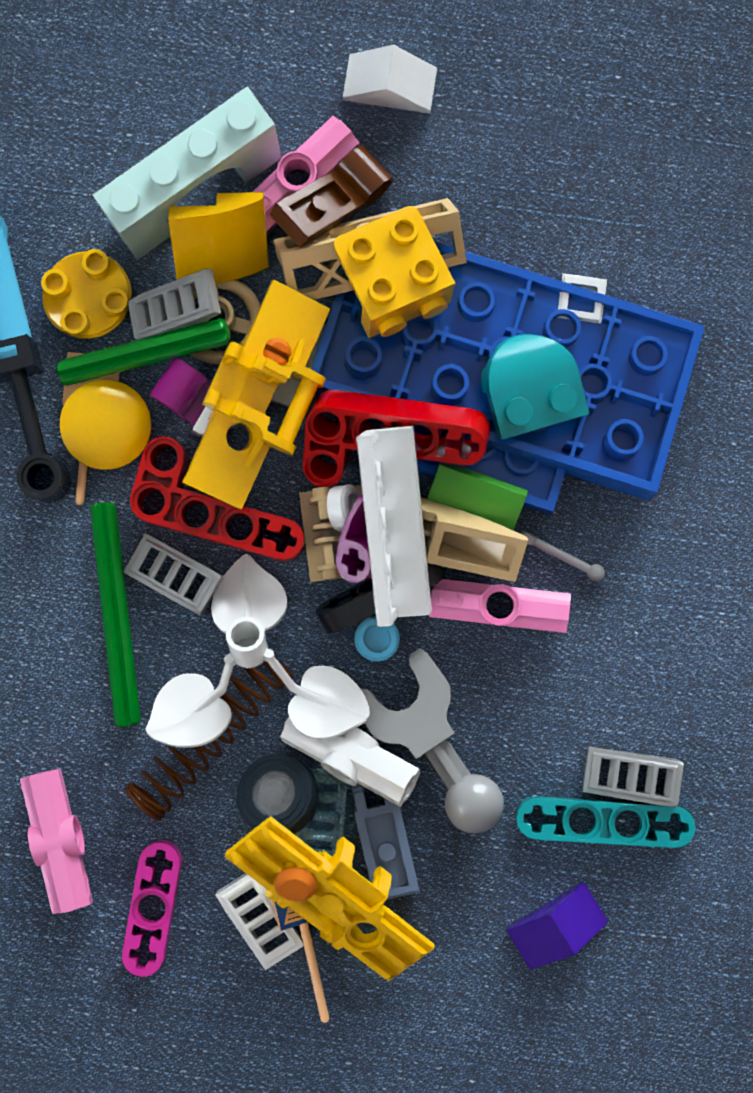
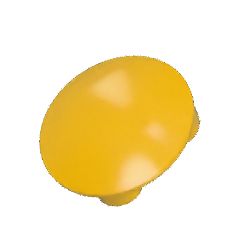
M91 249L66 256L56 263L52 269L45 272L41 280L42 303L47 317L58 330L71 337L91 339L103 336L114 330L128 313V301L132 299L130 280L121 265L99 249Z
M96 380L82 385L69 396L60 415V433L67 450L79 462L92 469H117L134 461L145 449L151 433V417L145 401L134 389L114 380Z

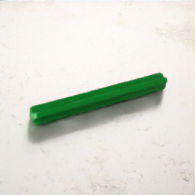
M102 502L91 505L90 513L114 722L118 727H126L139 724L141 717L117 510L114 503Z

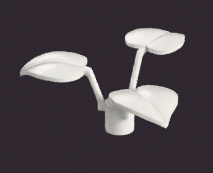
M244 554L224 575L225 577L215 592L211 604L214 623L221 632L226 634L230 651L224 657L225 665L218 687L214 690L210 680L199 674H182L171 679L163 686L155 699L152 714L146 726V732L149 737L160 743L180 748L198 747L216 740L227 729L232 718L229 705L220 697L227 690L233 666L237 664L244 668H252L260 665L263 661L268 662L286 687L296 694L288 706L289 718L295 729L308 738L325 740L338 737L366 723L370 717V711L362 690L347 674L339 669L329 666H313L304 673L301 686L291 679L275 658L273 650L268 649L264 632L275 627L284 617L287 610L286 592L274 576L260 567L251 556Z

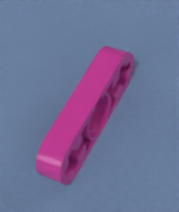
M157 840L149 844L140 854L122 951V961L125 968L131 974L139 977L154 974L166 958L183 862L179 848L167 840ZM159 850L165 851V858L173 861V866L166 867L163 871L160 884L169 883V890L158 885L143 886L144 879L152 882L155 878L156 865L149 863V857H155ZM148 895L160 897L165 904L164 916L158 920L145 918L140 911L142 898ZM136 925L149 931L162 930L161 936L153 933L150 938L149 951L156 953V958H150L146 965L140 964V956L133 954V949H138L142 945L145 931L136 932Z

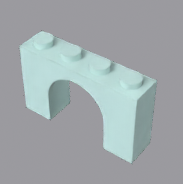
M247 86L93 194V197L114 229L138 260L171 237L167 223L169 206H175L197 185L229 168H235L243 181L247 183L279 161L282 156L275 124Z

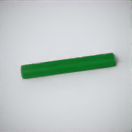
M220 318L63 359L56 365V370L60 382L65 386L224 346L231 340V334L226 320Z

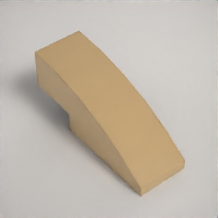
M421 498L427 563L516 582L528 544L526 536L469 512Z

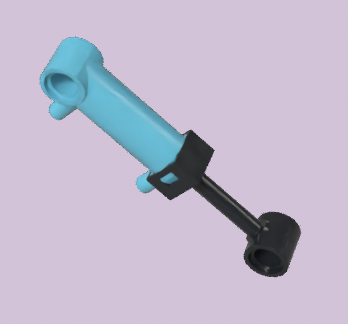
M0 216V383L11 382L29 457L25 458L19 465L17 483L20 490L28 497L44 503H54L61 500L68 493L71 485V475L65 465L53 458L52 453H47L28 380V376L44 373L37 342L32 339L7 242L8 227ZM50 467L54 473L53 483L45 490H38L35 485L36 474L39 470Z

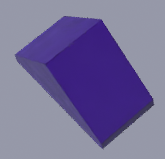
M582 881L507 927L506 931L527 966L532 970L575 955L608 921L586 884Z

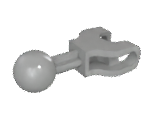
M418 648L411 653L409 658V666L420 686L415 702L409 708L400 711L389 710L377 700L373 692L360 688L367 699L370 717L365 725L374 738L389 744H401L407 747L416 759L425 754L448 789L445 797V811L451 823L466 833L479 834L493 828L502 816L504 809L503 795L497 784L490 778L479 774H471L447 738L454 734L447 721V710L451 701V688L428 653Z

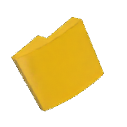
M263 192L217 193L216 205L169 206L168 222L177 280L201 270L210 269L213 270L215 284L255 274L269 267Z

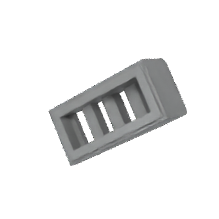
M210 269L201 270L154 288L128 301L135 340L201 324L221 314L213 270ZM195 290L197 293L199 308L197 309L193 291Z
M147 533L144 534L123 572L200 616H204L215 592L225 577ZM153 547L160 552L148 574H145L139 570ZM169 556L175 561L161 583L155 578ZM185 565L190 570L180 588L176 591L170 587L182 566ZM198 573L205 576V579L192 600L186 595Z
M588 746L582 792L677 808L684 763L673 758ZM602 758L610 759L607 785L598 784ZM621 761L628 762L625 788L617 787ZM640 765L647 766L644 791L636 790ZM659 768L666 769L663 794L655 793Z

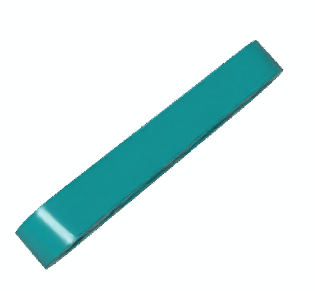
M532 796L522 800L515 811V822L521 833L535 840L678 848L688 844L694 837L696 830L695 820L684 808L643 802ZM539 805L543 814L557 816L555 806H564L560 815L562 832H554L556 829L554 822H541L539 830H532L531 824L528 821H524V814L532 813L533 806ZM583 807L591 810L594 815L593 827L586 833L574 832L569 826L571 813L577 808ZM626 810L634 811L640 821L639 829L631 836L620 835L615 829L616 817L619 813ZM654 811L652 819L657 822H668L671 819V814L676 813L677 820L684 823V829L677 830L675 838H670V834L666 830L651 828L653 838H646L650 827L647 812Z

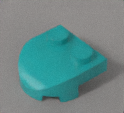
M520 334L509 337L494 348L495 351L490 356L486 367L482 370V392L487 394L497 437L501 440L589 414L577 363L565 347L550 338L534 334Z

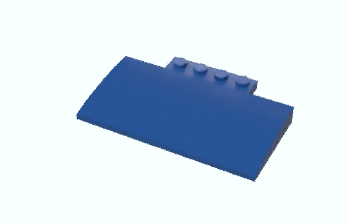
M435 242L441 255L453 252V247ZM465 251L467 263L448 267L455 286L447 309L428 319H424L421 315L406 322L407 325L404 329L391 336L382 337L380 333L368 338L361 324L363 307L354 290L335 296L311 370L326 378L323 388H317L315 396L319 397L321 393L327 390H342L472 408L481 411L488 418L491 428L486 451L478 462L472 465L459 466L528 490L523 507L550 516L554 512L564 475L650 501L657 494L705 326ZM560 292L569 293L567 307L569 310H558ZM595 302L604 305L601 324L580 321L578 316L570 311L594 313ZM564 316V317H567V318H569V319H563V318H557V317ZM520 334L540 335L558 342L570 352L577 363L589 414L507 439H499L487 394L482 392L481 387L482 370L486 367L490 356L495 351L494 348L505 339ZM413 426V430L419 435L427 436L432 434L426 426ZM443 429L441 437L446 438L447 429ZM464 433V439L471 440V434ZM417 459L418 474L434 479L440 462Z

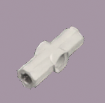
M288 717L280 736L284 743L319 761L323 769L340 781L352 786H356L358 783L399 807L410 797L420 775L419 768L380 748L379 743L373 737L357 727L335 738L317 740L302 735L295 729Z

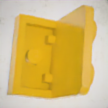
M407 206L342 234L335 239L334 251L363 307L361 324L368 338L380 333L382 337L391 336L404 329L407 325L406 322L421 315L424 319H428L447 309L448 303H450L455 282L417 208Z

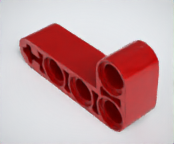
M327 390L319 395L307 416L303 472L306 478L316 486L331 487L337 484L343 476L352 450H358L357 436L366 430L375 429L367 423L366 419L368 418L380 420L386 428L414 425L426 426L432 434L422 436L414 431L416 459L472 465L484 456L491 431L490 422L481 411L472 408L342 390ZM321 412L333 413L340 422H328L323 418ZM443 429L448 430L446 438L441 437ZM464 433L471 434V440L464 439ZM318 455H329L335 460L336 464L325 463Z
M158 437L147 444L143 451L130 495L132 512L139 519L151 525L278 561L289 562L296 560L302 555L306 545L305 536L296 522L245 506L240 510L216 498L183 489L184 483L182 481L189 468V457L185 449L170 437ZM167 448L176 450L178 457L175 466L167 471L158 470L155 463L158 453ZM151 492H161L165 499L163 509L158 514L147 515L143 509V500ZM195 504H204L209 512L206 523L198 528L190 527L186 521L188 509ZM239 516L249 517L253 524V531L244 540L233 539L229 532L232 520ZM263 521L270 522L266 527L269 533L282 535L285 529H291L290 535L297 540L295 547L287 546L284 553L278 552L279 545L263 538V547H256L262 536Z

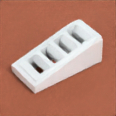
M246 873L219 889L215 894L225 912L265 970L304 946L302 938L295 927L279 931L278 925H276L258 937L254 929L273 917L276 921L277 919L273 902L266 896V888ZM254 887L258 895L239 906L235 899ZM264 902L268 910L248 921L244 914ZM284 932L289 940L272 951L267 952L263 945Z

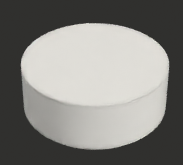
M351 484L334 486L327 495L328 517L331 525L339 532H342L354 503L361 496L359 491Z

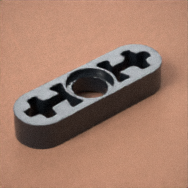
M427 563L429 585L432 587L442 580L445 573L441 566ZM372 579L328 599L316 609V614L327 633L341 631L376 614Z

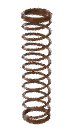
M278 660L288 675L293 678L291 671ZM266 661L262 663L279 684L273 682L253 667L244 669L261 688L267 698L253 691L233 675L230 677V681L246 698L255 712L247 709L226 693L221 696L243 725L241 726L231 720L229 724L237 729L246 730L247 725L236 707L251 716H259L258 707L246 691L263 702H272L270 693L257 676L277 689H284L283 681ZM227 727L225 731L230 740L223 736H219L217 739L233 744L234 736ZM216 740L212 741L218 753L207 749L203 745L193 747L204 762L205 767L190 760L176 748L166 745L186 767L193 779L192 781L176 773L157 756H153V760L174 781L180 794L170 791L153 779L145 770H140L141 774L162 795L168 808L160 806L150 794L134 783H128V786L125 787L127 796L146 815L156 821H162V818L165 817V812L172 810L171 802L166 793L175 798H183L184 790L178 779L187 784H196V775L190 765L199 770L208 771L209 763L202 751L213 757H221L220 746Z

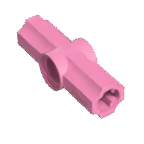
M332 116L296 151L282 156L278 162L277 169L253 191L263 192L267 235L278 225L269 215L277 202L335 170L338 164L352 150L360 146V142L355 138L352 131L341 120ZM294 170H304L310 175L307 182L297 186L291 185L286 181V178Z
M442 579L432 587V612L429 617L567 633L571 594L510 587L504 584L492 585ZM504 593L511 598L513 609L508 617L498 619L489 614L486 603L491 595Z
M61 768L21 778V789L31 824L28 828L29 848L34 863L37 866H41L52 914L66 913L92 904V893L82 855L85 853L84 836L77 816L72 815Z

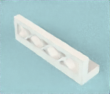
M413 426L366 430L357 436L377 627L392 626L397 617L430 615L432 612Z

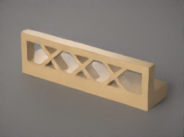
M446 198L413 206L418 209L432 238L434 235L446 232L451 233L453 252L441 255L447 268L467 263L460 214L452 202ZM395 211L341 223L301 248L289 236L274 239L277 258L282 266L286 286L313 300L353 291L354 289L349 279L336 271L341 263L334 251L335 239L342 234ZM332 260L329 265L323 263ZM313 265L324 272L315 286L297 290L293 269ZM332 277L337 280V281L329 282V280H330Z

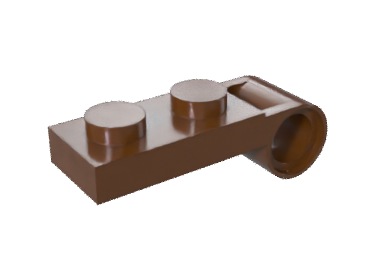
M361 145L352 150L338 164L335 170L277 202L269 215L301 248L374 203L388 190L394 178Z

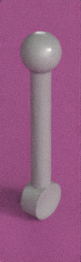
M521 530L520 534L528 538L529 545L535 546L587 573L591 581L598 582L604 578L605 570L601 565H590L537 538L533 534Z

